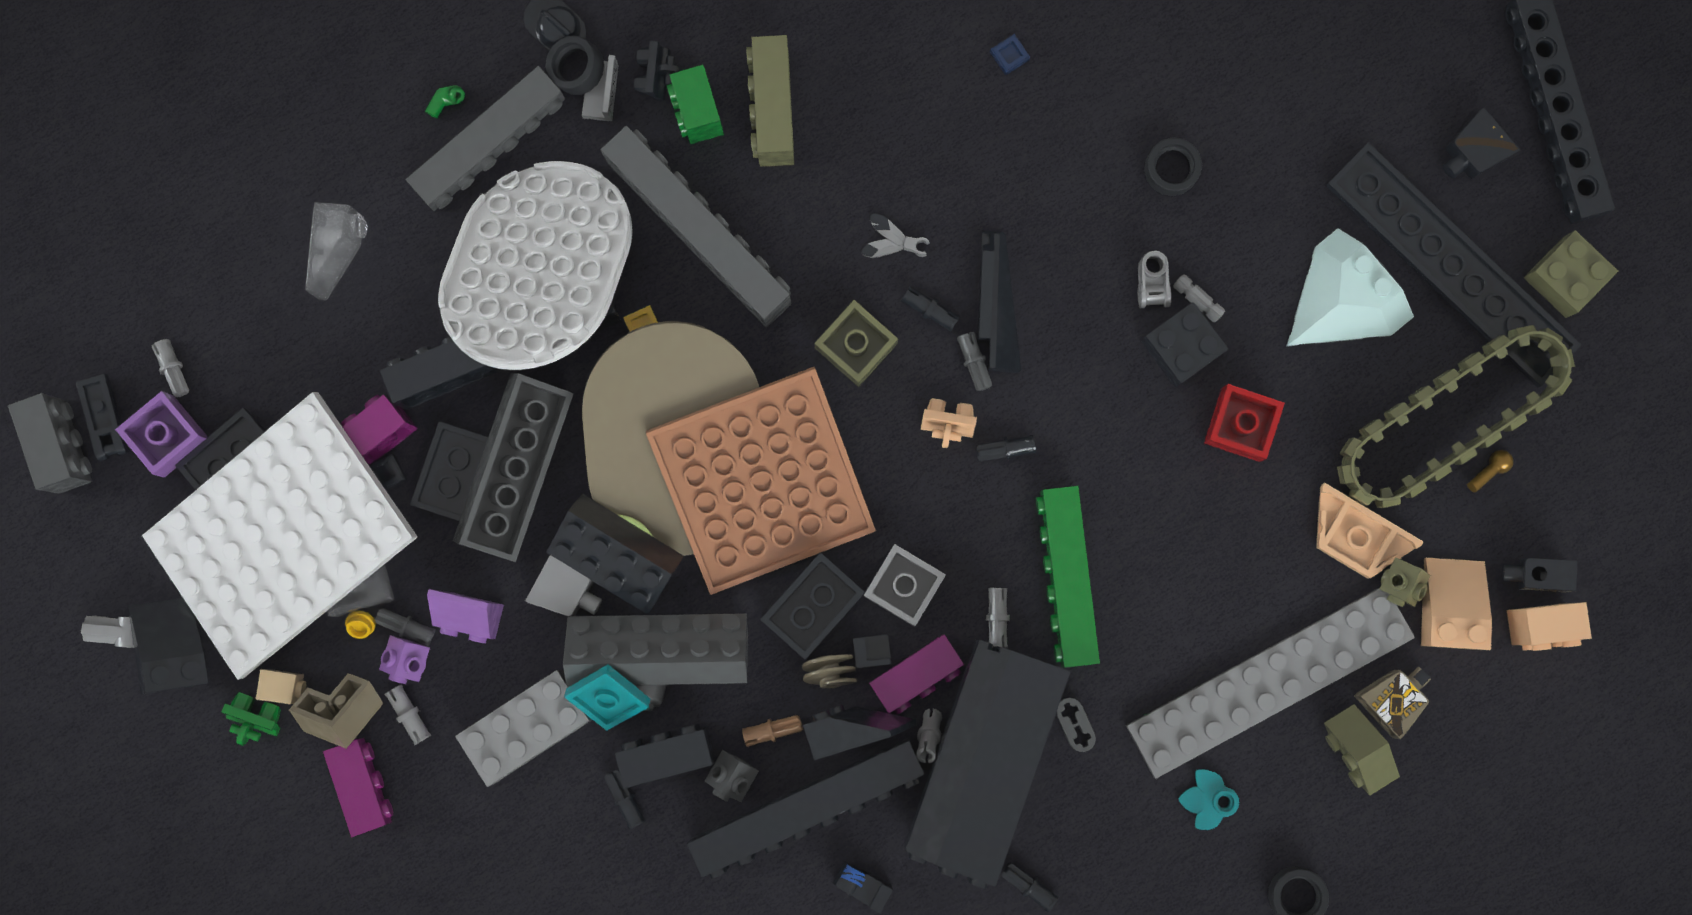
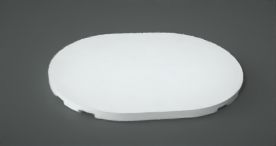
M549 161L536 163L534 167L520 172L515 170L497 180L498 184L485 195L482 193L468 211L443 272L439 287L438 304L443 320L442 323L454 343L472 359L487 366L508 370H522L543 366L557 361L579 348L593 335L605 318L631 246V215L621 192L615 185L606 179L602 173L578 163Z

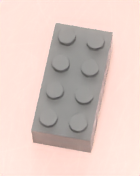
M562 670L554 671L455 736L487 787L494 785L592 720L564 698L566 688L569 686L566 684L565 674Z

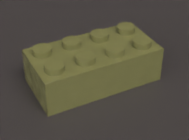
M787 35L752 37V47H746L749 73H753V75L748 76L750 101H755V104H749L752 130H756V133H751L753 158L759 159L760 167L794 165Z

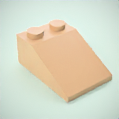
M1424 558V571L1431 576L1426 584L1427 591L1422 601L1421 646L1491 650L1492 616L1485 561Z

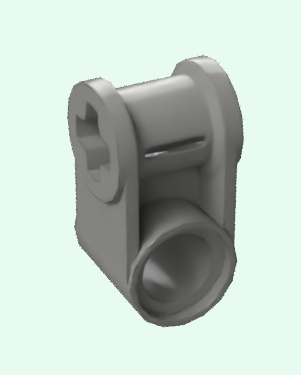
M1160 251L1148 252L1138 263L1139 308H1145L1146 305L1170 307L1171 287L1167 257ZM1147 259H1155L1159 263V272L1153 273L1147 269Z

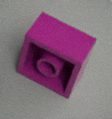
M384 394L381 397L379 395L372 397L365 403V409L358 415L352 414L340 424L368 464L379 460L418 429L401 407L393 404L391 398Z

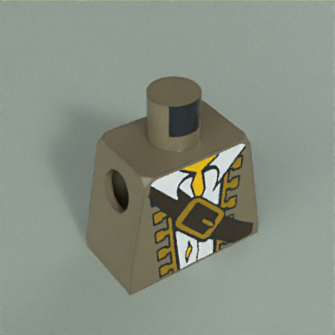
M1417 667L1409 676H1406L1401 670H1392L1357 692L1354 697L1392 738L1401 739L1429 703V700L1420 690L1431 678L1420 667Z

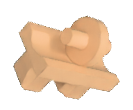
M934 398L930 400L927 409H924L921 430L932 431L933 438L943 439L942 448H948L949 440L961 442L962 436L973 438L977 417H973V405L957 404L956 414L944 412L945 401Z

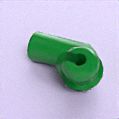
M457 85L439 88L432 97L425 112L437 119L445 106L459 104L464 100V90Z

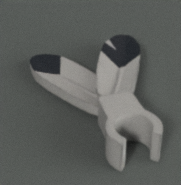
M870 215L872 226L886 239L868 243L861 250L863 256L876 258L898 252L903 248L906 251L914 252L917 256H927L925 251H918L916 247L919 243L928 245V239L924 237H905L883 215Z

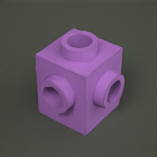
M390 635L387 647L381 656L379 670L390 674L389 680L406 684L407 679L419 682L421 674L426 667V659L430 647Z

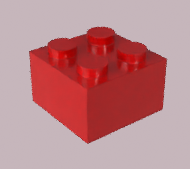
M1227 384L1221 389L1204 443L1261 462L1268 457L1285 403Z

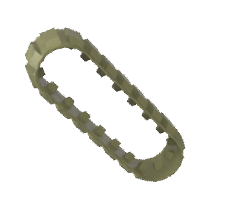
M1534 325L1508 331V338L1505 335L1496 337L1482 347L1484 354L1476 352L1469 355L1458 363L1459 371L1455 369L1447 370L1433 380L1435 387L1424 386L1408 397L1410 404L1398 403L1384 413L1386 420L1383 422L1380 419L1373 420L1359 430L1361 437L1358 439L1349 438L1340 451V454L1343 456L1342 466H1337L1340 484H1346L1350 489L1349 496L1362 505H1369L1372 501H1375L1377 508L1399 505L1403 496L1406 498L1415 497L1427 489L1426 481L1440 480L1452 472L1451 464H1464L1477 455L1475 448H1488L1502 438L1500 431H1513L1527 421L1525 416L1527 413L1529 415L1538 414L1552 405L1551 397L1562 396L1572 382V379L1569 377L1571 367H1575L1572 350H1567L1566 346L1562 343L1563 337L1549 328L1537 331ZM1530 339L1539 342L1538 348L1549 352L1553 376L1549 375L1545 381L1548 386L1539 395L1533 391L1526 396L1528 402L1514 412L1510 408L1501 412L1502 420L1490 428L1482 425L1476 429L1478 436L1465 445L1460 441L1452 445L1453 453L1439 462L1433 458L1426 463L1428 470L1416 478H1413L1411 475L1406 476L1402 479L1404 486L1393 493L1390 487L1380 489V497L1370 494L1373 487L1367 483H1364L1362 486L1359 484L1357 477L1360 476L1359 467H1355L1354 461L1355 458L1361 459L1365 453L1361 447L1368 440L1372 439L1376 443L1384 438L1382 434L1384 429L1395 422L1400 426L1404 425L1409 421L1407 414L1420 405L1425 410L1434 405L1431 399L1433 396L1444 389L1450 393L1458 388L1456 381L1469 372L1474 376L1483 372L1482 363L1494 355L1499 359L1508 355L1506 347L1516 340L1520 347L1530 345Z

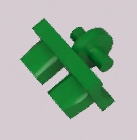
M238 692L231 705L225 704L221 712L226 714L227 719L242 724V726L232 724L229 732L237 734V744L244 746L249 739L259 741L261 733L253 731V728L277 737L280 730L277 724L281 712L279 706L264 702L259 715L250 713L255 699Z

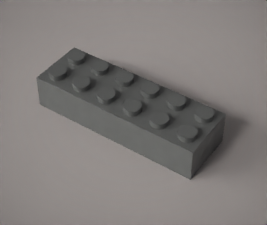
M519 373L510 374L453 542L516 562L574 393Z
M747 613L568 617L563 658L566 684L571 686L608 664L633 685L747 683Z

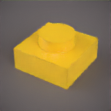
M650 305L623 317L629 331L645 325L658 323Z

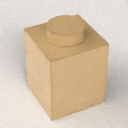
M261 669L256 699L294 704L306 690V681H303L304 674Z

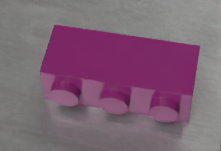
M943 634L869 682L887 712L895 711L896 715L911 706L909 700L918 694L921 698H924L935 691L936 687L934 684L944 678L946 682H949L961 674L959 668L964 664L945 634Z
M361 738L352 741L347 749L337 746L323 751L351 837L392 823L393 808L390 801L384 799L381 790L384 787V782L380 772L374 769L372 760L375 756L369 742L366 743L365 739Z

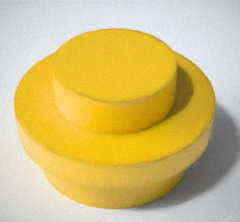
M353 611L348 614L345 626L350 636L363 639L374 631L376 622L367 612Z

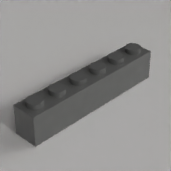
M537 66L405 180L433 211L438 208H445L452 201V196L460 189L465 190L475 181L474 177L478 173L492 168L497 162L496 158L504 151L507 153L513 150L519 143L518 139L526 132L530 134L535 131L541 124L540 120L548 113L549 115L556 113L562 107V101L565 100L562 92L544 71Z

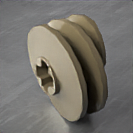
M848 654L827 655L809 660L802 665L804 671L810 672L803 676V681L809 684L820 685V688H836L856 683L857 679L840 677V674L856 671V667L839 666L840 662L852 659L853 656Z

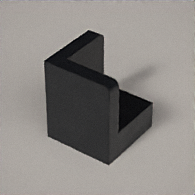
M888 635L853 638L856 668L892 664Z

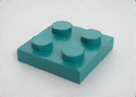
M609 664L566 688L564 698L606 731L649 708L651 699Z

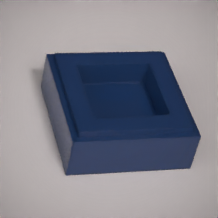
M1015 34L990 49L991 55L1005 75L1030 60L1029 54Z

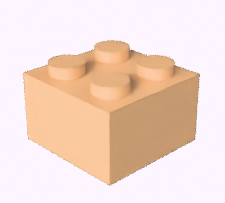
M1586 602L1507 610L1511 644L1522 645L1523 651L1552 649V647L1581 646V640L1592 638Z

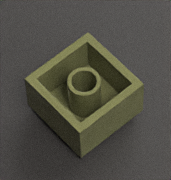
M1575 230L1564 236L1529 271L1524 279L1567 318L1578 313L1611 280L1618 270Z
M853 300L815 342V349L859 387L897 345L898 338Z

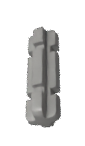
M1182 275L1174 283V288L1179 293L1186 294L1185 298L1191 303L1194 302L1201 312L1205 311L1207 313L1206 316L1212 322L1219 320L1225 312L1224 308L1218 303L1214 304L1212 302L1213 299L1198 285L1194 286L1191 284L1193 281L1186 275Z

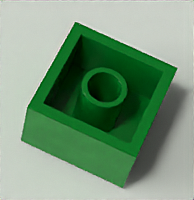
M704 65L669 74L672 84L667 85V89L674 110L680 109V112H676L675 116L682 137L688 136L690 144L724 135Z

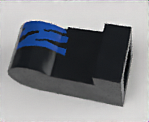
M848 862L843 863L833 881V884L839 889L860 900L879 914L893 891V887L888 883Z

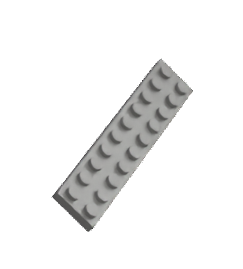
M1378 588L1125 725L1153 777L1156 779L1414 639L1415 637L1398 606L1386 600L1389 594Z

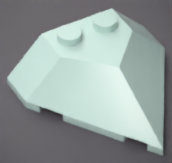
M1336 229L1314 248L1312 262L1305 279L1287 346L1391 336L1414 316L1403 289L1368 248L1342 230Z

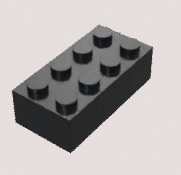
M583 493L567 512L546 552L647 615L660 598L684 555Z

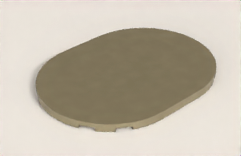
M666 321L642 326L630 331L606 349L591 371L583 394L582 420L587 476L592 499L617 515H626L640 521L647 527L654 538L684 556L694 553L647 438L646 431L759 388L758 381L748 361L730 341L703 326L687 322Z

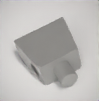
M551 555L525 600L530 604L570 617L576 616L580 608L595 615L602 603L601 598L589 592L593 585L592 580Z

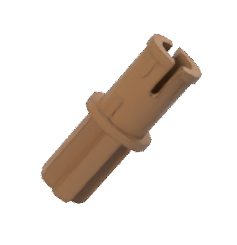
M795 715L776 721L767 719L766 723L742 728V733L746 746L749 747L770 740L776 742L779 737L801 732L803 726L800 717Z

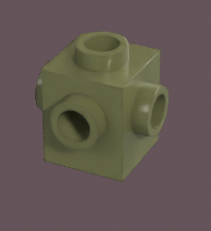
M1395 557L1390 569H1387L1382 575L1380 590L1389 594L1386 600L1403 607L1407 603L1415 607L1417 602L1424 598L1427 591L1426 584L1431 575L1423 569Z

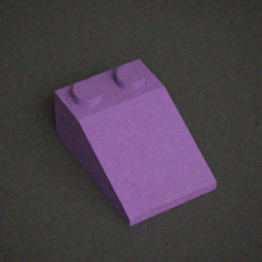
M428 590L427 597L432 626L441 627V634L457 637L458 632L469 634L468 640L485 644L487 638L496 639L504 607L503 604L448 591Z

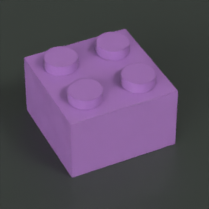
M163 391L158 393L115 429L152 475L166 477L176 468L175 465L208 438L173 395Z

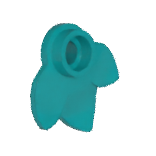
M1200 769L1195 771L1197 786L1185 790L1178 799L1185 809L1197 814L1195 828L1210 830L1217 827L1223 817H1229L1237 811L1239 798L1234 790L1225 787L1220 775L1209 770ZM1222 796L1228 798V804L1225 807H1220L1218 804V800Z

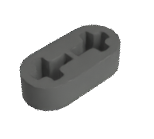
M1067 697L1061 699L1056 717L1069 745L1079 752L1089 751L1093 748L1096 737L1082 705L1074 698ZM1066 703L1077 708L1073 712L1076 720L1073 724L1068 716H1062L1061 714L1065 710L1064 704ZM1079 726L1082 733L1089 734V738L1086 739L1087 745L1082 746L1080 743H1074V739L1077 738L1074 727Z

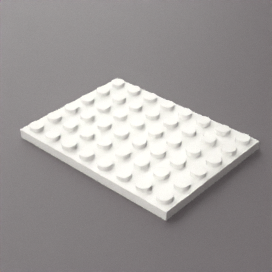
M318 392L309 394L142 535L237 680L245 678L417 538L411 526Z

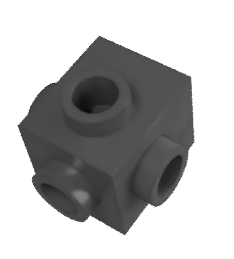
M722 750L705 782L714 788L712 793L722 800L728 802L729 798H733L742 802L759 770L743 759Z

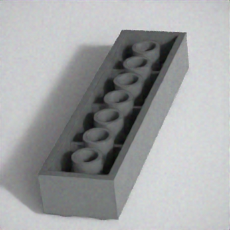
M625 126L600 149L607 164L767 328L791 305L790 287L781 277L778 276L775 279L772 277L769 265L759 255L754 258L750 254L751 251L748 249L750 247L739 234L733 236L730 233L729 224L719 213L713 216L708 207L709 204L698 192L694 195L690 192L691 189L688 187L689 183L678 171L674 174L670 171L671 169L667 165L668 161L658 150L651 151L650 146L647 144L648 140L640 131L636 129L632 132Z

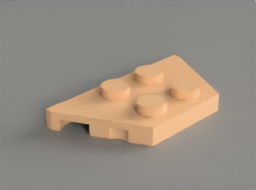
M1323 483L1321 485L1317 549L1368 579L1381 572L1387 566L1392 565L1395 557L1401 559V557L1412 550L1422 546V540L1328 484Z

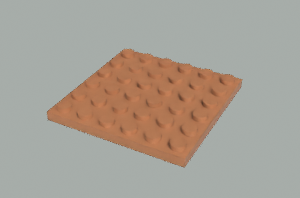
M815 367L646 431L647 438L710 595L876 531Z

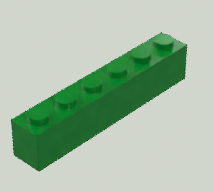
M1078 486L1045 489L1040 492L1041 497H1036L1038 515L1043 514L1044 526L1040 527V539L1042 544L1047 545L1048 553L1047 556H1043L1045 574L1050 573L1051 585H1047V597L1049 603H1054L1055 614L1050 615L1052 633L1057 632L1058 644H1054L1055 661L1061 662V667L1063 668L1100 664Z

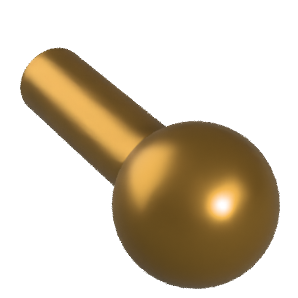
M1498 450L1492 453L1489 458V465L1467 484L1468 488L1472 492H1477L1497 473L1508 472L1514 462L1512 455L1505 450Z

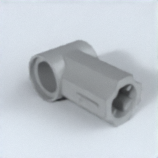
M86 616L85 621L82 623L81 634L83 641L115 644L116 647L134 648L129 617H118L117 619L102 616Z

